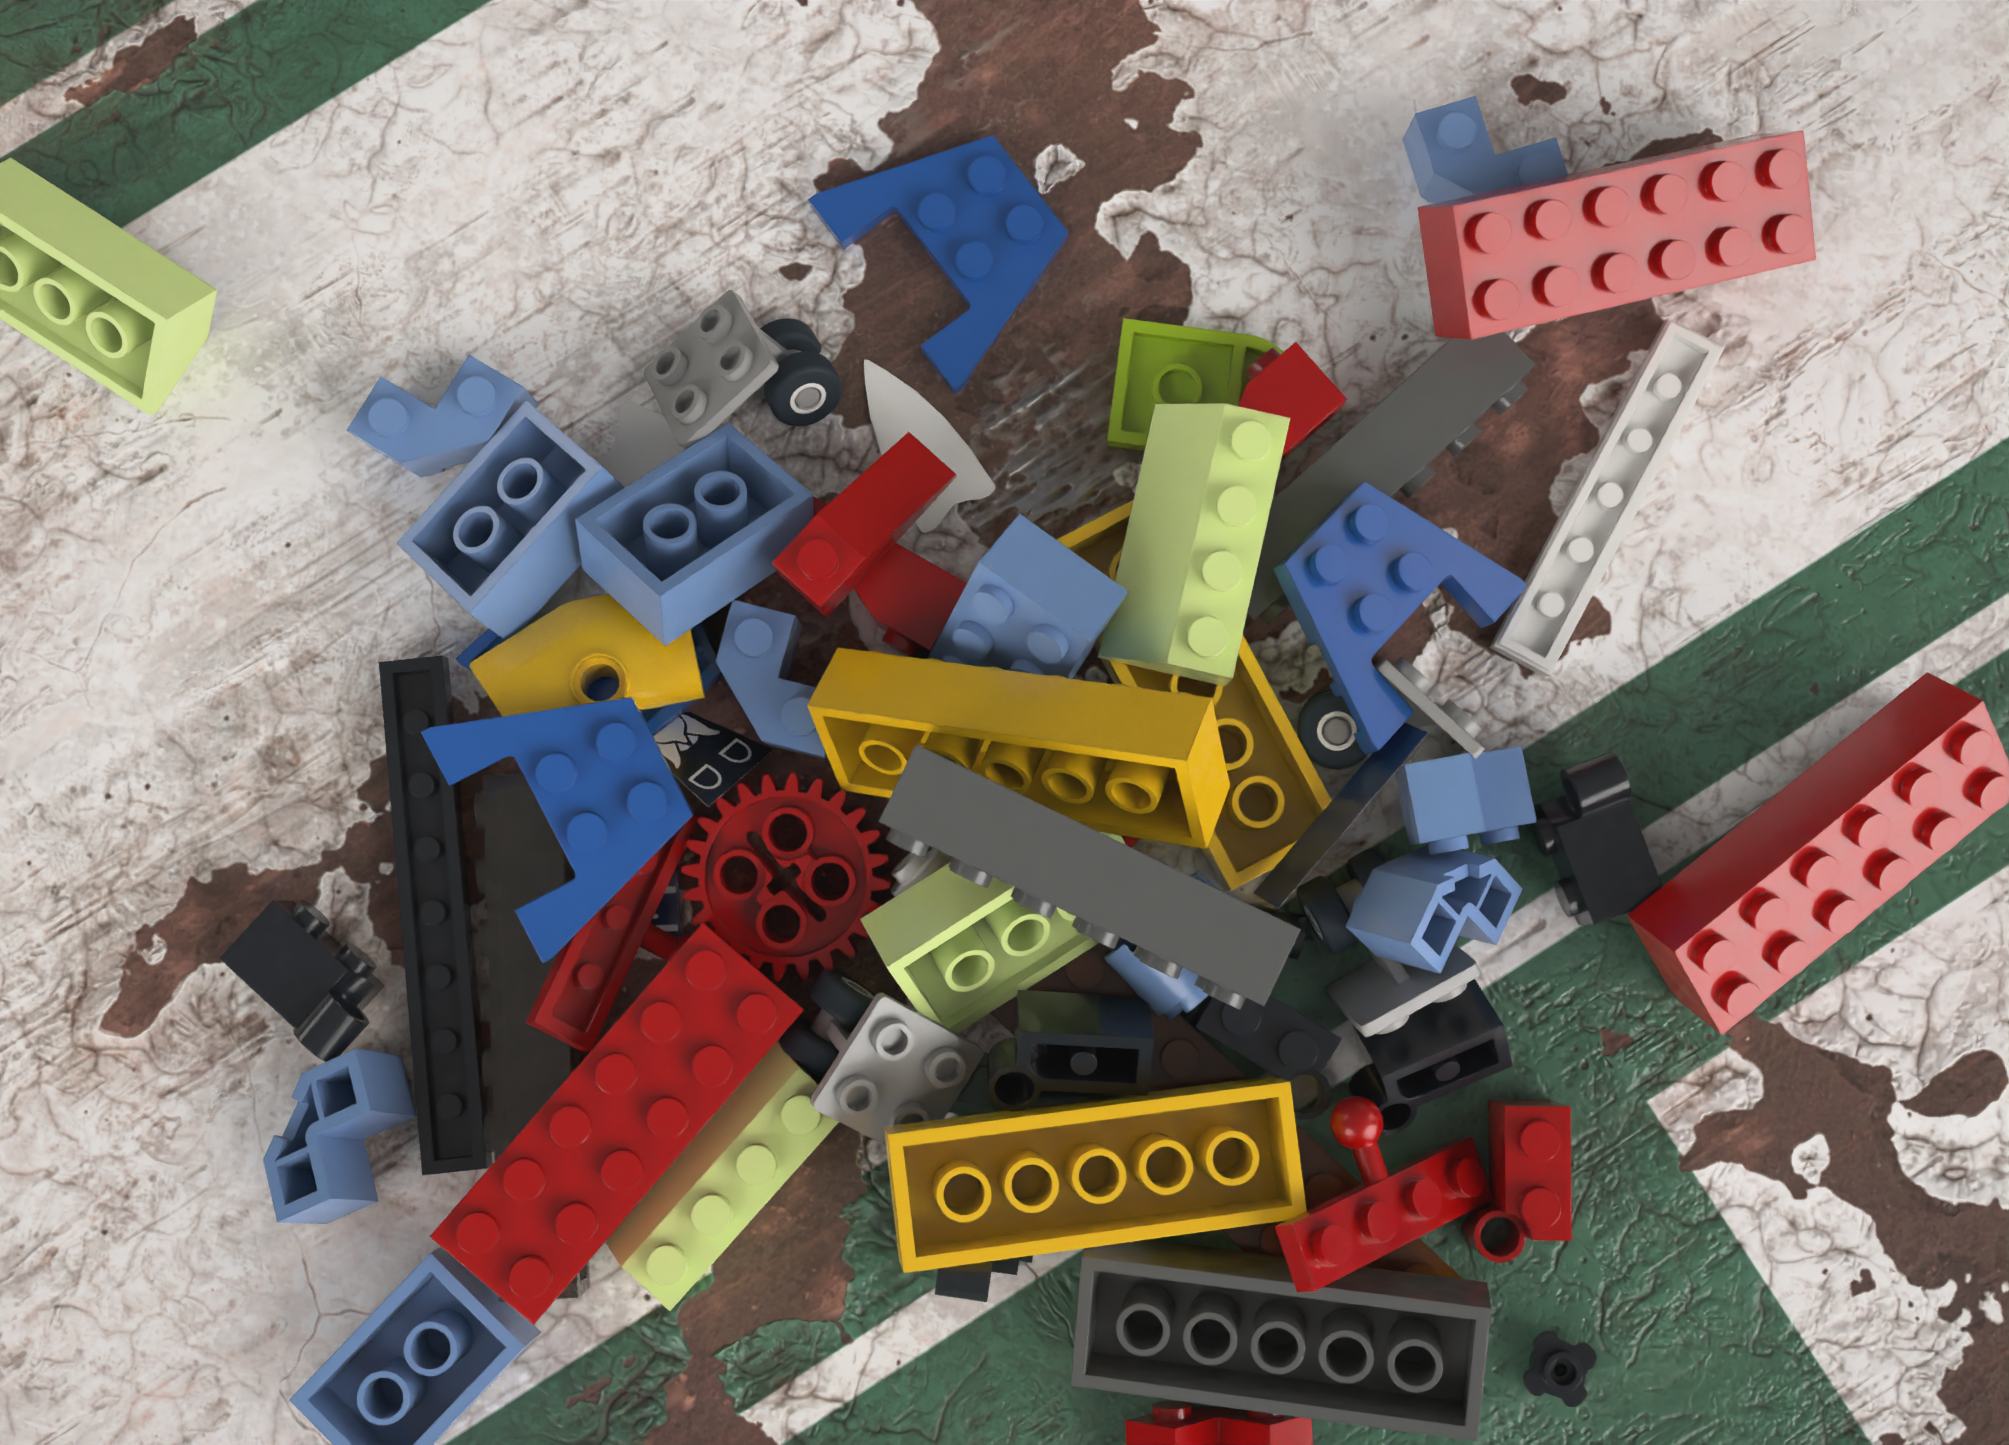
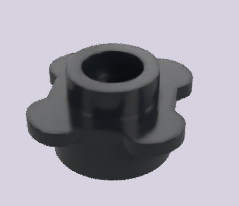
M1551 1331L1538 1334L1533 1341L1534 1349L1529 1358V1370L1523 1375L1525 1388L1534 1396L1547 1393L1559 1397L1568 1407L1581 1405L1587 1398L1584 1384L1588 1370L1595 1367L1597 1363L1595 1350L1585 1342L1572 1345L1559 1339ZM1558 1363H1563L1566 1367L1562 1375H1557L1554 1372V1368Z

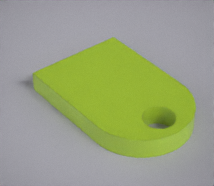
M1123 318L1106 446L1145 451L1155 404L1225 403L1238 406L1245 387L1251 380L1245 373L1248 368L1273 347L1280 354L1284 351L1272 342L1254 335Z

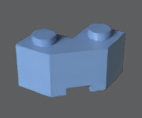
M1476 96L1415 113L1402 139L1420 196L1433 204L1568 175L1556 137L1495 155Z
M468 355L435 408L380 376L347 431L372 449L417 476L425 477L445 472V468L469 463L526 400L535 408L538 407L539 403L523 386L473 356Z
M733 600L716 663L761 741L771 747L829 761L807 707L816 687L788 680L802 624L795 615Z
M1522 746L1483 752L1477 759L1470 755V753L1405 764L1400 766L1395 772L1409 845L1427 842L1430 855L1469 848L1467 839L1469 834L1479 833L1481 845L1519 839V825L1537 822Z
M1425 845L1372 870L1362 893L1358 895L1354 902L1352 913L1345 927L1375 956L1441 974L1458 936L1497 945L1522 888L1495 858L1461 850L1430 855L1428 845Z
M353 1049L301 1074L291 1097L298 1102L283 1136H273L263 1158L277 1223L328 1224L378 1202L364 1140L417 1116L402 1056Z

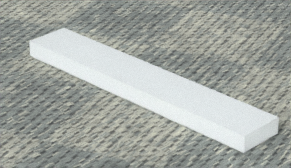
M1670 317L1663 322L1525 580L1527 587L1513 602L1489 648L1543 677L1550 676L1723 352L1724 346Z

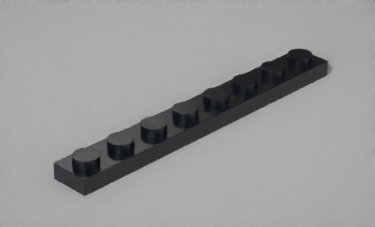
M441 655L379 662L422 1175L487 1169L493 1163L459 781L450 786L448 785L421 734L422 731L430 727L454 724L449 660Z

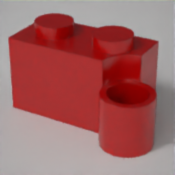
M1488 1100L1489 1187L1493 1200L1470 1211L1464 1224L1465 1239L1471 1248L1489 1261L1497 1263L1509 1262L1519 1256L1525 1246L1526 1237L1531 1240L1572 1241L1571 1107L1553 1100ZM1504 1217L1509 1229L1504 1243L1496 1248H1484L1480 1237L1482 1227L1491 1218Z

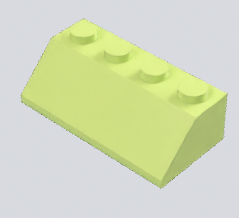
M9 158L1 162L0 319L151 416L160 409L207 340L217 289L14 159Z
M1225 403L1155 404L1115 580L1117 584L1129 592L1104 630L1098 658L1226 686L1233 679L1290 418Z
M1100 832L1125 844L1121 835ZM950 863L860 919L885 966L916 1010L956 1033L961 1032L1017 996L1018 990L1030 988L1099 943L1077 932V929L1072 927L1076 918L1075 915L1056 907L1051 919L1013 901L1014 898L1010 896L1014 886L993 877L988 888H985L950 871Z
M780 1038L605 1242L620 1266L669 1311L674 1308L839 1123L814 1109L810 1103V1098L823 1078L808 1071L787 1055L779 1044Z

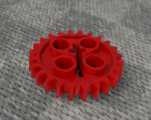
M796 771L790 773L785 788L779 789L772 773H766L762 778L761 793L757 794L753 787L745 780L737 784L740 798L739 804H736L724 795L715 801L723 816L721 819L706 814L699 817L698 823L709 836L707 839L690 838L687 840L686 846L693 852L701 855L700 861L687 863L681 867L682 873L698 878V885L684 892L682 896L684 900L702 901L704 908L690 920L692 925L711 921L715 928L713 931L723 940L725 939L739 954L744 953L750 956L749 962L758 970L764 962L772 963L775 981H781L788 964H795L802 980H806L811 973L812 960L816 958L825 969L834 970L836 965L833 950L835 948H838L851 958L856 955L858 950L851 937L853 932L870 938L860 919L863 918L865 913H871L884 904L879 899L873 897L872 892L890 888L891 879L874 874V867L889 861L890 855L889 852L871 851L869 844L881 835L882 830L880 827L862 831L858 823L868 810L865 805L849 813L842 808L848 791L842 789L831 799L823 796L825 780L821 776L812 783L808 791L802 790L801 779ZM793 814L803 820L807 830L804 844L799 847H787L777 840L773 827L779 815ZM750 831L758 833L767 849L781 866L785 868L793 862L799 866L801 873L795 881L801 890L826 912L824 920H818L810 912L808 905L792 885L787 884L781 889L775 885L773 879L778 874V869L764 853L754 847L748 840L747 836ZM731 857H747L755 864L758 872L755 886L742 889L730 883L726 876L725 868L727 861ZM824 863L839 864L846 870L849 876L848 890L840 895L825 894L816 884L815 873L817 867ZM776 905H786L795 910L800 918L799 932L793 936L786 937L773 932L767 920L769 909Z

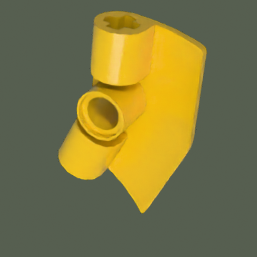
M609 594L573 600L557 607L478 657L469 665L502 716L603 702L594 701L587 697V690L590 684L601 677H612L619 681L617 692L605 701L633 697L640 710L705 698L691 629L664 646Z

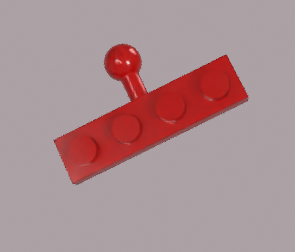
M693 815L559 951L525 1022L526 1024L582 1052L591 1051L639 947L665 960L666 965L692 936L693 933H688L676 937L651 924V921L684 852L687 840L690 839L696 826L698 817Z
M1351 1096L1341 1100L1332 1110L1330 1128L1334 1138L1341 1145L1352 1149L1363 1184L1275 1226L1297 1293L1311 1292L1344 1277L1493 1200V1195L1472 1137L1452 1140L1387 1172L1377 1143L1383 1130L1382 1114L1371 1100L1360 1096Z

